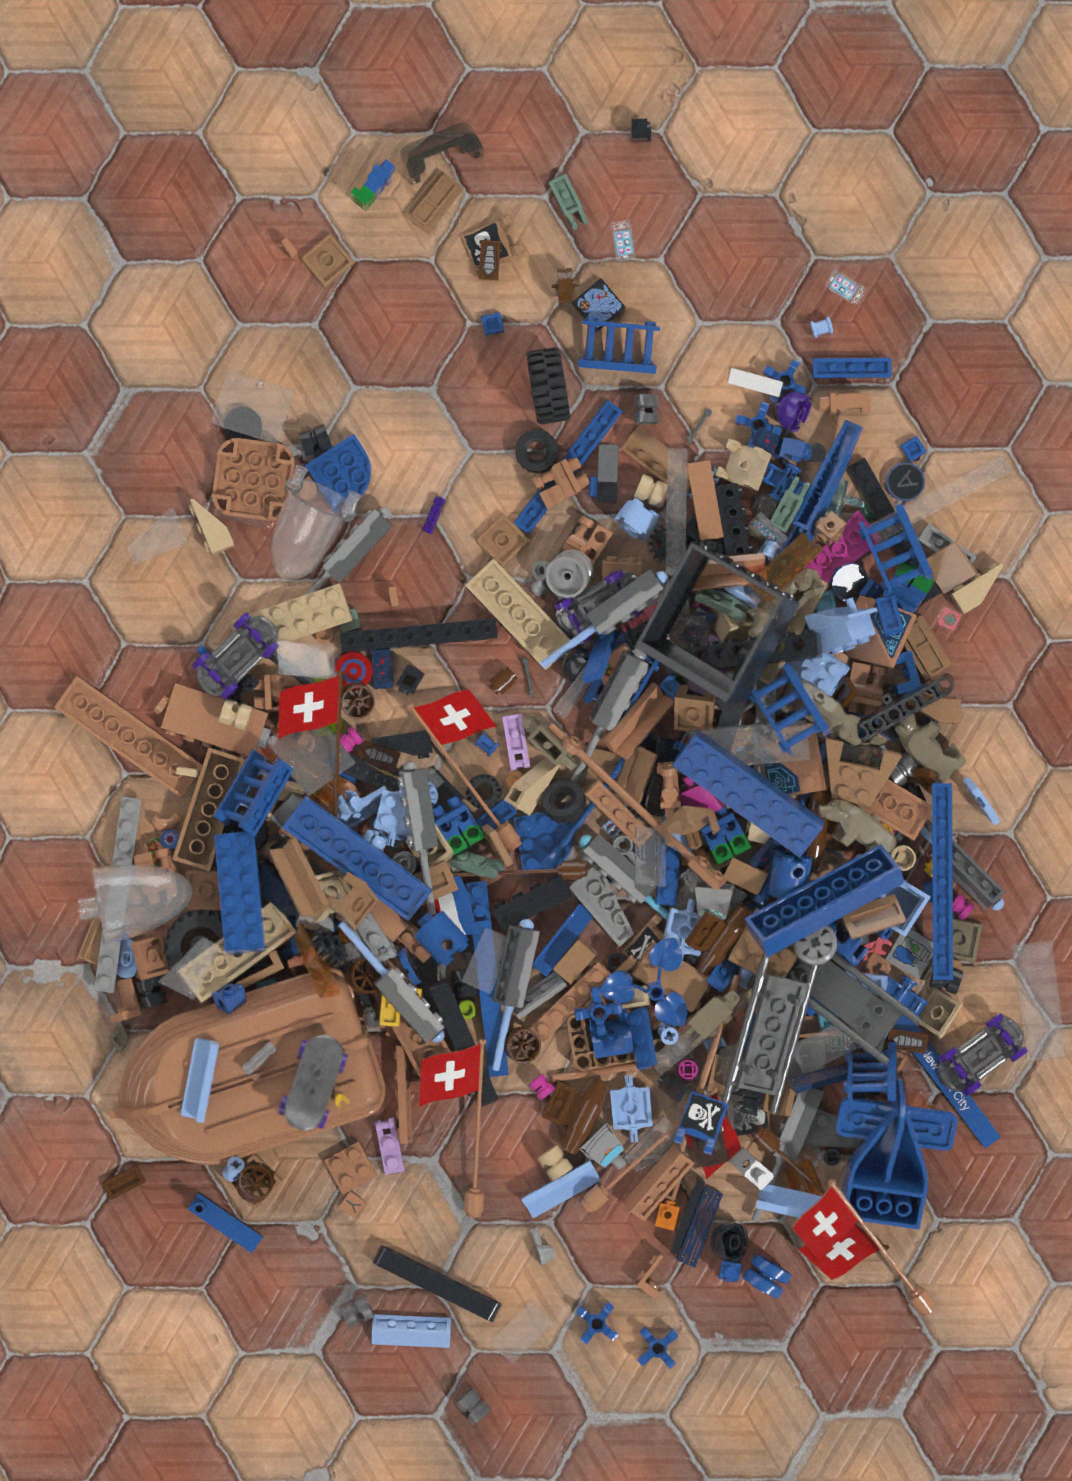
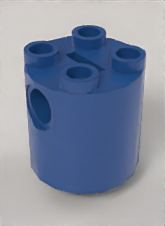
M775 849L768 889L769 895L781 899L809 884L812 857L804 855V853L801 857H798L793 852Z
M443 910L434 917L428 912L417 922L421 929L414 937L439 966L441 964L447 966L454 959L453 954L457 951L461 953L469 946L467 944L469 939ZM444 941H452V949L444 950L442 947Z

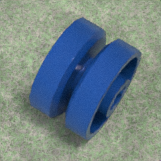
M755 1254L751 1263L759 1272L747 1268L742 1278L759 1291L779 1299L784 1290L775 1281L788 1284L793 1275L767 1258Z

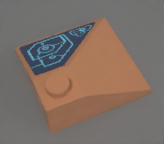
M859 596L855 604L857 609L877 608L875 599ZM898 608L904 632L885 637L879 612L876 611L870 614L876 634L869 637V642L861 645L857 644L855 645L856 648L846 651V656L894 668L917 616Z
M817 732L790 747L793 753L792 756H789L787 752H782L778 745L780 742L779 738L759 742L765 778L788 795L794 796L827 790ZM793 736L784 737V739L786 741Z

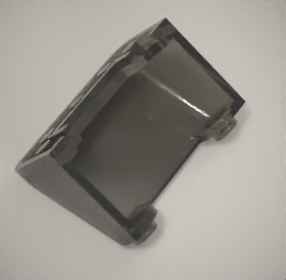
M466 122L455 124L402 147L400 151L401 161L412 186L421 182L420 176L426 170L425 159L456 146H459L462 154L468 153L474 159L484 156L480 139L470 124Z

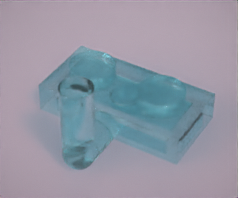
M840 480L824 517L832 511L841 518L844 504L853 505L858 508L864 507L863 501L845 496L848 486L847 480Z

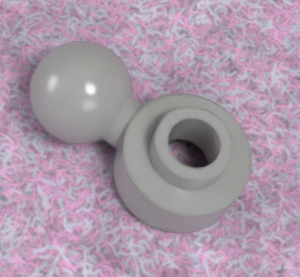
M537 561L532 566V575L536 581L532 584L531 591L536 596L544 595L547 589L544 580H546V569L550 564L547 561Z

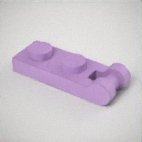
M522 714L502 717L511 771L517 770L519 767L530 768ZM522 753L523 759L515 760L514 754Z
M388 1118L387 1121L382 1122L381 1120H376L375 1126L385 1175L405 1171L399 1139L397 1138L395 1118ZM390 1128L391 1133L384 1135L383 1129Z

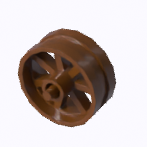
M557 268V281H555V284H551L552 288H556V291H558L559 303H573V290H575V287H579V283H575V280L572 279V268Z
M351 682L342 688L341 709L348 717L362 719L373 711L375 696L366 684ZM359 688L357 693H353L352 689ZM363 688L369 692L361 696ZM348 692H350L351 697H350V698H344L345 695H346ZM371 697L369 704L363 702V700ZM343 702H352L347 709L344 708ZM355 706L357 713H350L352 708ZM365 706L366 709L360 712V707Z
M366 958L354 962L348 970L347 978L349 985L359 994H369L379 990L377 987L374 988L371 980L379 978L374 976L376 969L373 968L369 971V961ZM361 962H364V971L357 966ZM355 970L360 973L358 977H354ZM355 980L362 981L360 987L356 984ZM366 982L370 988L369 991L363 990Z
M516 1027L508 1032L504 1051L511 1060L526 1064L535 1060L539 1055L541 1040L534 1031L524 1027ZM527 1031L532 1036L525 1040V1035ZM521 1032V1039H518L515 1035ZM512 1039L515 1040L514 1045H511ZM532 1040H534V1047L529 1044ZM518 1048L513 1056L511 1054V1049ZM529 1049H531L532 1052L528 1055V1054H527V1051H529ZM522 1051L524 1059H517Z
M259 1165L246 1167L236 1182L239 1196L249 1203L262 1202L268 1197L273 1188L271 1173ZM251 1172L252 1179L244 1174ZM255 1172L261 1174V1176H256ZM265 1178L267 1183H261V1180ZM241 1179L245 1180L249 1184L242 1186ZM260 1187L268 1188L266 1194L262 1192ZM244 1189H249V1191H251L250 1194H248ZM257 1191L260 1196H253V1193Z

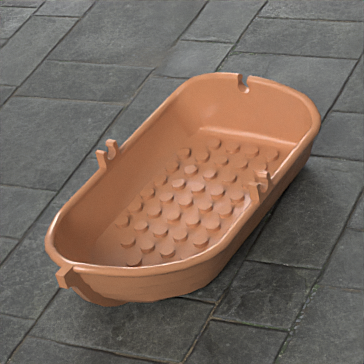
M322 968L247 993L245 992L244 995L247 1001L231 1014L217 1009L216 1004L213 1003L176 1015L158 1025L144 1038L132 1054L126 1065L121 1082L119 1107L109 1110L108 1113L111 1120L115 1118L124 1119L152 1147L171 1157L204 1165L224 1164L233 1156L243 1158L366 1118L374 1114L382 1106L386 1094V1085L356 993L349 985L347 974L336 968ZM318 1035L331 1036L340 1043L343 1053L348 1054L342 1074L338 1072L335 1082L343 1095L349 1099V1104L343 1099L340 1102L343 1108L337 1106L336 1103L327 1107L326 1109L329 1110V1114L323 1129L316 1127L309 1131L297 1130L296 1132L287 1122L285 1113L283 1116L277 1113L283 1096L289 1095L295 1077L294 1074L297 1072L301 1059L296 1057L303 1039L310 1041ZM196 1038L219 1042L204 1123L196 1122V1118L181 1115ZM268 1042H271L276 1048L275 1052L271 1055L269 1054L268 1058L259 1067H255L250 1075L246 1074L242 1069L243 1065L246 1062H250V1059L260 1049L263 1050V1047Z

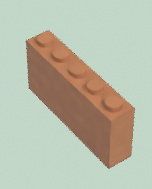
M175 683L161 728L165 729V734L175 736L178 733L184 735V740L194 743V740L197 739L202 741L201 745L213 748V745L221 747V752L231 755V752L234 751L239 753L238 757L247 759L252 749L258 750V743L263 728L266 726L269 713L252 709L245 731L235 728L234 724L230 726L219 723V718L225 702L223 698Z

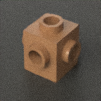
M831 511L825 518L821 517L815 523L814 535L819 542L829 546L832 542L837 543L843 536L842 532L845 529L846 523Z

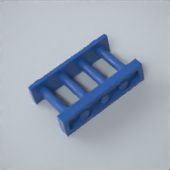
M586 316V320L582 319V324L588 325L585 355H583V358H579L578 367L656 374L657 365H653V361H651L654 330L660 331V326H656V322L645 321V325L598 321V317ZM595 325L607 326L605 357H602V360H595V356H593ZM615 327L627 328L625 352L622 362L614 361L612 357ZM634 329L646 330L644 358L641 360V363H633L634 359H632Z
M903 504L895 506L897 510L894 513L895 516L866 528L863 521L859 522L861 529H858L862 540H867L884 580L881 582L885 593L889 591L890 595H895L893 587L921 575L922 577L925 575L927 580L935 578ZM896 523L903 524L905 530L901 534L876 545L873 544L870 537L871 534ZM904 540L906 542L910 540L912 547L909 548V551L881 563L877 552ZM911 558L918 559L920 565L916 569L891 580L888 579L885 572L886 569Z
M621 632L614 644L613 650L627 643L632 652L624 633ZM647 654L646 661L651 665V668L647 675L640 679L641 685L637 692L632 694L630 698L632 701L628 709L623 711L622 718L635 704L654 670L658 671L662 664ZM601 679L593 681L582 701L590 704L591 701L597 702L600 696V692L597 690L601 684L604 685Z
M790 663L782 666L784 669L783 676L757 691L753 688L749 697L753 704L758 703L780 740L778 745L782 752H787L789 756H792L793 753L790 747L815 732H822L823 736L831 732ZM786 682L787 684L792 683L795 688L792 690V693L765 708L760 699L761 697ZM795 699L803 701L805 705L802 706L801 710L777 724L774 723L770 714ZM806 715L807 717L812 716L814 722L810 727L785 741L780 732L782 729Z
M252 749L215 812L214 817L226 826H228L231 819L240 822L238 826L255 837L294 769L279 758L276 759L273 765L266 763V758ZM260 769L269 772L264 782L255 779ZM250 786L259 788L254 799L245 796ZM241 803L249 805L244 816L236 813Z
M888 1042V1050L881 1052L890 1059L886 1065L881 1062L854 1063V1060L877 1059L868 1052H854L853 1043H849V1051H845V1062H848V1082H844V1094H848V1102H852L853 1092L884 1091V1093H888V1101H896V1042ZM884 1070V1073H853V1071ZM853 1081H884V1083L853 1084Z

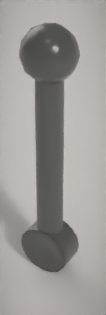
M707 408L704 410L703 417L691 435L686 437L687 443L693 442V437L705 419L712 414L711 409Z
M524 657L521 662L524 664L530 697H534L528 668L529 659Z

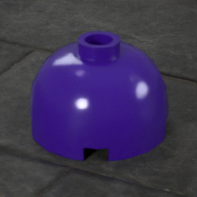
M791 392L782 399L780 398L775 408L777 409L776 415L781 426L792 432L799 431L800 427L798 425L801 420L805 423L810 413L812 403L808 401L811 400V397L798 392Z

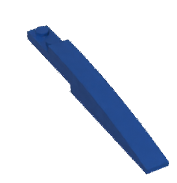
M848 420L844 421L791 522L793 527L766 577L768 582L781 587L786 582L793 567L799 568L815 536V523L825 516L863 429L862 426Z
M486 881L467 883L474 918L482 933L473 935L489 1076L509 1075L507 1055L504 1050L499 1071L492 1070L502 1023L501 1004L493 1002L498 976Z

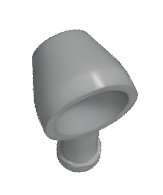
M619 836L614 840L613 847L622 855H626L636 868L643 864L632 851L633 843L629 837ZM620 842H625L627 847L621 849L619 847Z
M539 1227L529 1230L535 1244V1252L539 1264L544 1265L555 1258L553 1247L542 1244Z

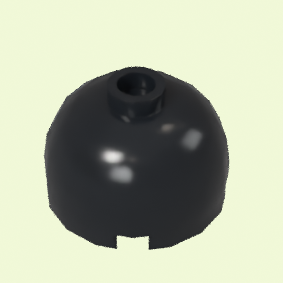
M586 648L573 649L565 653L561 658L562 676L574 687H579L580 684L578 682L583 680L582 675L591 653Z
M725 1222L718 1225L713 1230L710 1239L713 1253L719 1259L730 1262L739 1261L746 1252L743 1251L749 1243L745 1227L734 1222Z

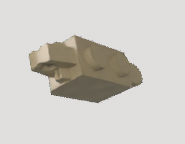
M529 716L524 719L523 726L531 734L527 739L551 763L555 765L560 764L561 766L566 765L571 771L578 766L579 762L564 749L562 741L548 729L550 724L547 721L542 723L535 716Z
M731 990L722 998L714 996L688 1022L691 1027L681 1037L685 1040L696 1030L700 1036L691 1042L690 1046L692 1048L702 1039H706L708 1036L712 1038L719 1031L717 1027L721 1023L725 1025L733 1018L731 1013L741 997L734 990Z

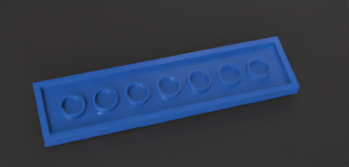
M305 796L282 826L283 829L345 875L349 872L366 882L380 901L407 921L411 919L432 892L429 886L307 796Z

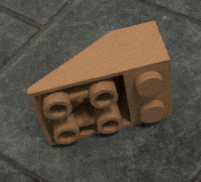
M925 694V696L932 697L933 694ZM947 695L918 711V713L936 723L958 724L960 723L961 700L956 699L955 695ZM907 700L908 705H917L914 700Z

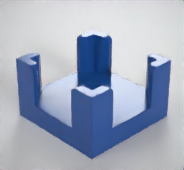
M912 650L900 653L895 666L903 664V676L908 681L894 686L896 695L908 693L921 686Z
M834 921L828 924L832 930L834 929L837 938L836 953L856 967L869 950L861 945L862 940L860 938L852 940L849 938L846 943H843V935L846 933L840 927H836L838 922Z
M627 1008L622 1009L623 1013L618 1014L617 1020L604 1022L606 1035L598 1036L596 1022L589 1017L595 1058L634 1052Z

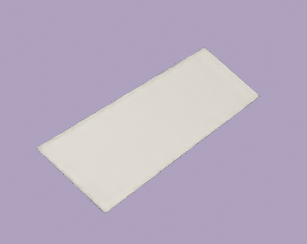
M734 368L731 369L728 380L730 384L779 397L783 382Z

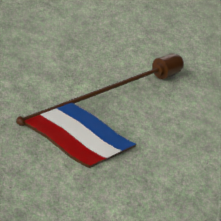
M563 860L558 869L497 871L498 875L559 872V876H562L563 880L583 879L588 874L587 862H582V860ZM469 872L452 873L459 890L434 900L436 914L432 916H436L443 910L465 935L482 934L476 924L470 897L461 878L479 875ZM424 904L425 911H426V914H427V913H428L427 904Z

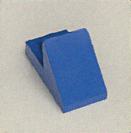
M728 956L714 968L706 982L721 993L740 967L730 962Z

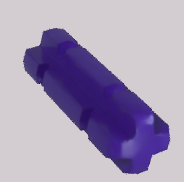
M435 497L434 505L431 506L426 519L427 523L423 526L424 532L428 534L433 533L434 524L437 523L441 507L445 503L444 498Z

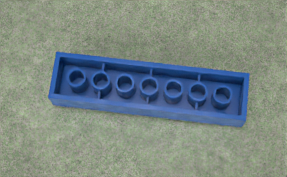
M698 729L674 759L673 767L798 857H801L823 829L824 820Z
M880 844L746 917L745 921L749 933L765 955L770 957L904 884L901 869Z

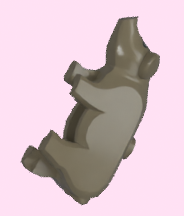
M806 568L795 574L779 589L796 596L794 600L800 603L797 608L798 610L808 599L820 594L825 586L817 570ZM771 595L766 600L763 609L757 607L748 610L749 615L753 619L752 626L748 631L751 637L759 635L779 600L775 596Z
M800 679L828 725L830 732L835 731L841 739L854 746L860 744L861 739L857 733V724L861 717L852 714L847 715L838 701L810 682ZM791 682L788 684L784 697L795 689ZM795 699L780 709L784 712L789 710L799 711L805 704L801 699ZM807 715L804 716L809 721L814 722L811 715L808 717ZM819 732V733H818L820 736L826 737V736H823L822 732Z
M913 714L894 725L895 731L905 750L910 754L917 767L932 769L943 783L949 779L953 771L965 765L967 760L960 753L961 751L955 743L942 751L941 745L935 739L941 728L935 721L931 720L926 725H920L916 723Z
M832 799L830 803L824 806L817 805V813L837 822L836 829L831 836L847 847L855 840L865 845L866 852L881 844L890 853L898 845L894 834L880 823L881 818L874 813L870 815L865 810L840 799Z

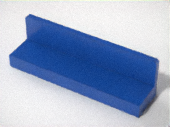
M580 903L577 905L533 961L532 966L546 977L593 918Z

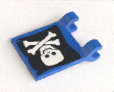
M691 1091L674 1142L681 1144L684 1135L689 1134L707 1141L703 1152L711 1155L729 1104Z

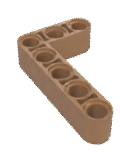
M573 1014L568 1018L567 1027L573 1060L578 1070L586 1071L636 1061L635 1054L632 1052L627 1053L626 1058L623 1060H619L616 1058V1055L608 1056L605 1063H599L595 1058L594 1050L590 1051L584 1019L581 1020L579 1028H572L570 1021L576 1017ZM577 1037H582L585 1040V1044L581 1048L574 1045V1039ZM661 1038L653 1039L654 1046L658 1042L664 1043ZM665 1044L663 1052L658 1053L655 1051L656 1058L667 1054L669 1050L667 1044ZM581 1056L588 1058V1065L585 1067L577 1064V1060Z

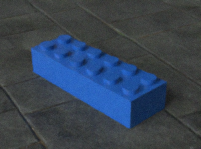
M247 832L214 835L225 953L230 955L266 951L256 838Z

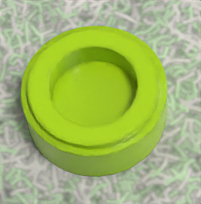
M463 1000L458 1004L464 1019L468 1020L475 1016L477 1008L474 1002Z

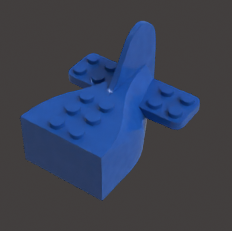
M898 1077L896 1101L885 1103L852 1098V1102H848V1097L840 1102L836 1121L837 1133L841 1136L866 1140L855 1150L849 1159L841 1192L864 1222L919 1230L928 1190V1176L921 1148L950 1150L954 1143L958 1120L957 1116L952 1112L907 1106L905 1103L902 1078Z

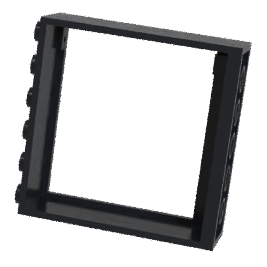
M701 542L699 545L691 543L635 647L723 701L744 707L800 603L794 600L796 596L779 589L778 585L764 580V577L757 573H752L747 567L733 562L732 558L718 553V550L709 545L706 546ZM709 559L714 560L779 599L735 680L666 639Z

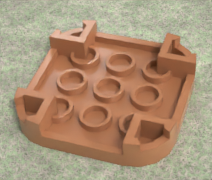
M233 438L224 442L217 453L212 501L216 509L228 516L266 521L277 520L283 517L290 506L295 459L291 450L279 443Z

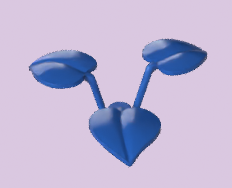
M663 939L651 949L649 961L653 966L659 968L657 981L651 982L646 989L633 984L632 976L629 973L616 971L607 977L600 987V993L611 1001L625 1003L633 999V988L641 990L644 993H648L652 1000H660L655 1005V1015L659 1021L669 1025L684 1027L687 1018V1006L684 998L676 992H670L665 998L664 989L661 985L662 968L665 971H674L682 963V951L677 939Z

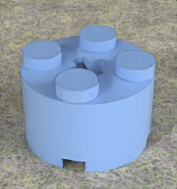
M636 498L633 501L627 500L615 516L614 522L616 523L618 520L620 522L619 527L634 539L640 537L642 538L640 542L645 543L658 526L659 522L657 519L659 515L652 510L648 511L643 507L644 504Z

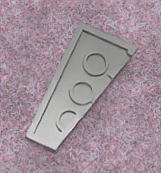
M593 865L588 870L587 877L577 879L568 888L617 946L620 947L634 933L607 878L597 872L598 867Z

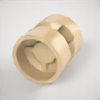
M643 474L634 498L641 501L648 499L650 505L659 508L668 484L661 481L654 483L652 477Z
M226 699L220 714L219 723L229 726L234 724L235 728L245 731L253 707L245 704L239 706L236 701Z
M896 846L889 853L901 871L909 870L915 864V852L908 846Z
M558 1145L537 1158L541 1166L547 1168L546 1173L552 1182L573 1168L568 1159L563 1158L564 1153Z

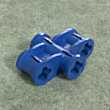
M769 462L762 479V483L773 488L767 496L777 503H780L785 491L789 489L797 473L801 472L798 467L789 462L785 463L786 467L784 470ZM799 480L793 492L799 494L805 483Z
M902 975L900 983H897L888 976L886 992L920 1017V1012L929 1002L911 992L912 988L917 986V983L905 975Z

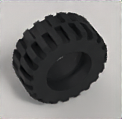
M551 347L529 351L526 357L537 423L543 425L567 421L570 418V409L559 348Z
M194 910L183 914L173 922L164 940V954L169 967L173 969L176 975L183 979L178 971L191 962L184 952V941L190 932L195 929L205 928L214 932L219 940L224 937L221 914L212 910Z

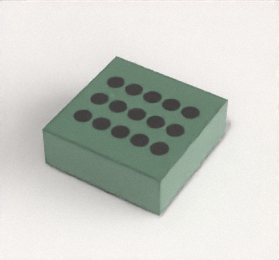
M356 609L350 610L352 621L340 624L342 632L361 628Z

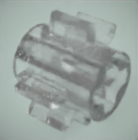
M351 940L343 945L347 949L345 951L348 953L347 961L351 960L352 963H356L364 957Z

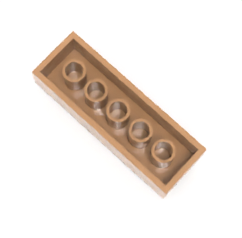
M208 748L172 860L209 872L212 871L216 859L214 835L224 834L226 828L222 822L214 817V814L246 759Z

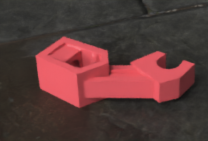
M659 602L644 609L645 613L621 625L623 631L626 632L644 621L650 620Z
M877 938L875 941L864 945V947L869 950L867 954L873 952L885 955L887 952L883 951L881 946L887 944L891 947L893 943L887 939ZM867 954L855 968L858 970L868 958Z

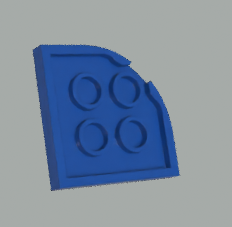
M355 434L305 465L337 515L355 504L364 495L371 479L370 460Z
M546 812L513 818L515 830L521 838L519 840L522 842L519 846L523 870L546 869L540 863L547 854L560 844L574 822L558 824L555 821H551ZM573 835L574 837L566 846L565 850H563V854L560 857L558 865H560L562 861L565 860L571 852L574 844L575 835Z

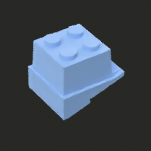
M853 598L845 600L848 607L832 608L804 617L809 630H814V633L820 634L823 653L832 652L835 655L842 651L846 652L854 649L857 644L861 645L870 641L869 637L876 634L870 614L878 611L877 608L857 609Z
M823 650L822 658L792 661L790 664L799 679L810 682L830 696H832L851 668L832 654H824Z
M904 881V884L874 899L877 900L895 894L906 922L890 928L904 937L930 899V896Z

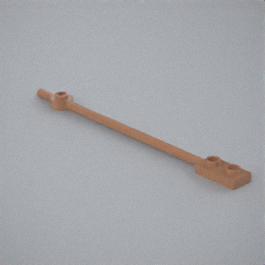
M554 723L548 727L562 741V746L572 755H577L663 836L660 827L661 823L582 750L581 741L576 736H567ZM672 835L673 847L689 861L687 865L715 891L727 882L720 871L715 870L709 865V861L699 854L697 856L693 855Z
M733 976L728 992L731 990L737 992L741 980L740 976ZM737 1003V1004L735 1005V1007L733 1008V1010H734L733 1012H735V1011L737 1010V1008H738V1003ZM721 1023L717 1027L719 1031L713 1037L696 1093L702 1095L704 1093L726 1024ZM684 1135L682 1143L678 1144L680 1151L683 1153L688 1142L686 1135ZM681 1180L665 1199L675 1201Z

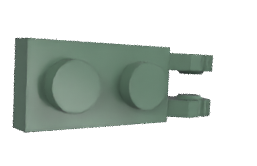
M566 173L549 181L548 184L573 230L578 229L577 223L572 217V214L576 212L579 213L582 223L584 225L588 224L589 222L582 210L583 206Z
M797 476L794 477L789 489L785 491L769 521L770 525L785 533L800 508L804 495L810 486V483L806 482L802 486L800 494L793 492L799 482V477Z
M716 588L698 590L694 599L722 613L731 615L738 622L745 621L747 618L746 614L750 610V606L747 603L745 604L738 600V598Z
M465 850L455 854L449 860L451 867L491 879L497 877V871H502L505 868L503 862L494 858L492 860Z

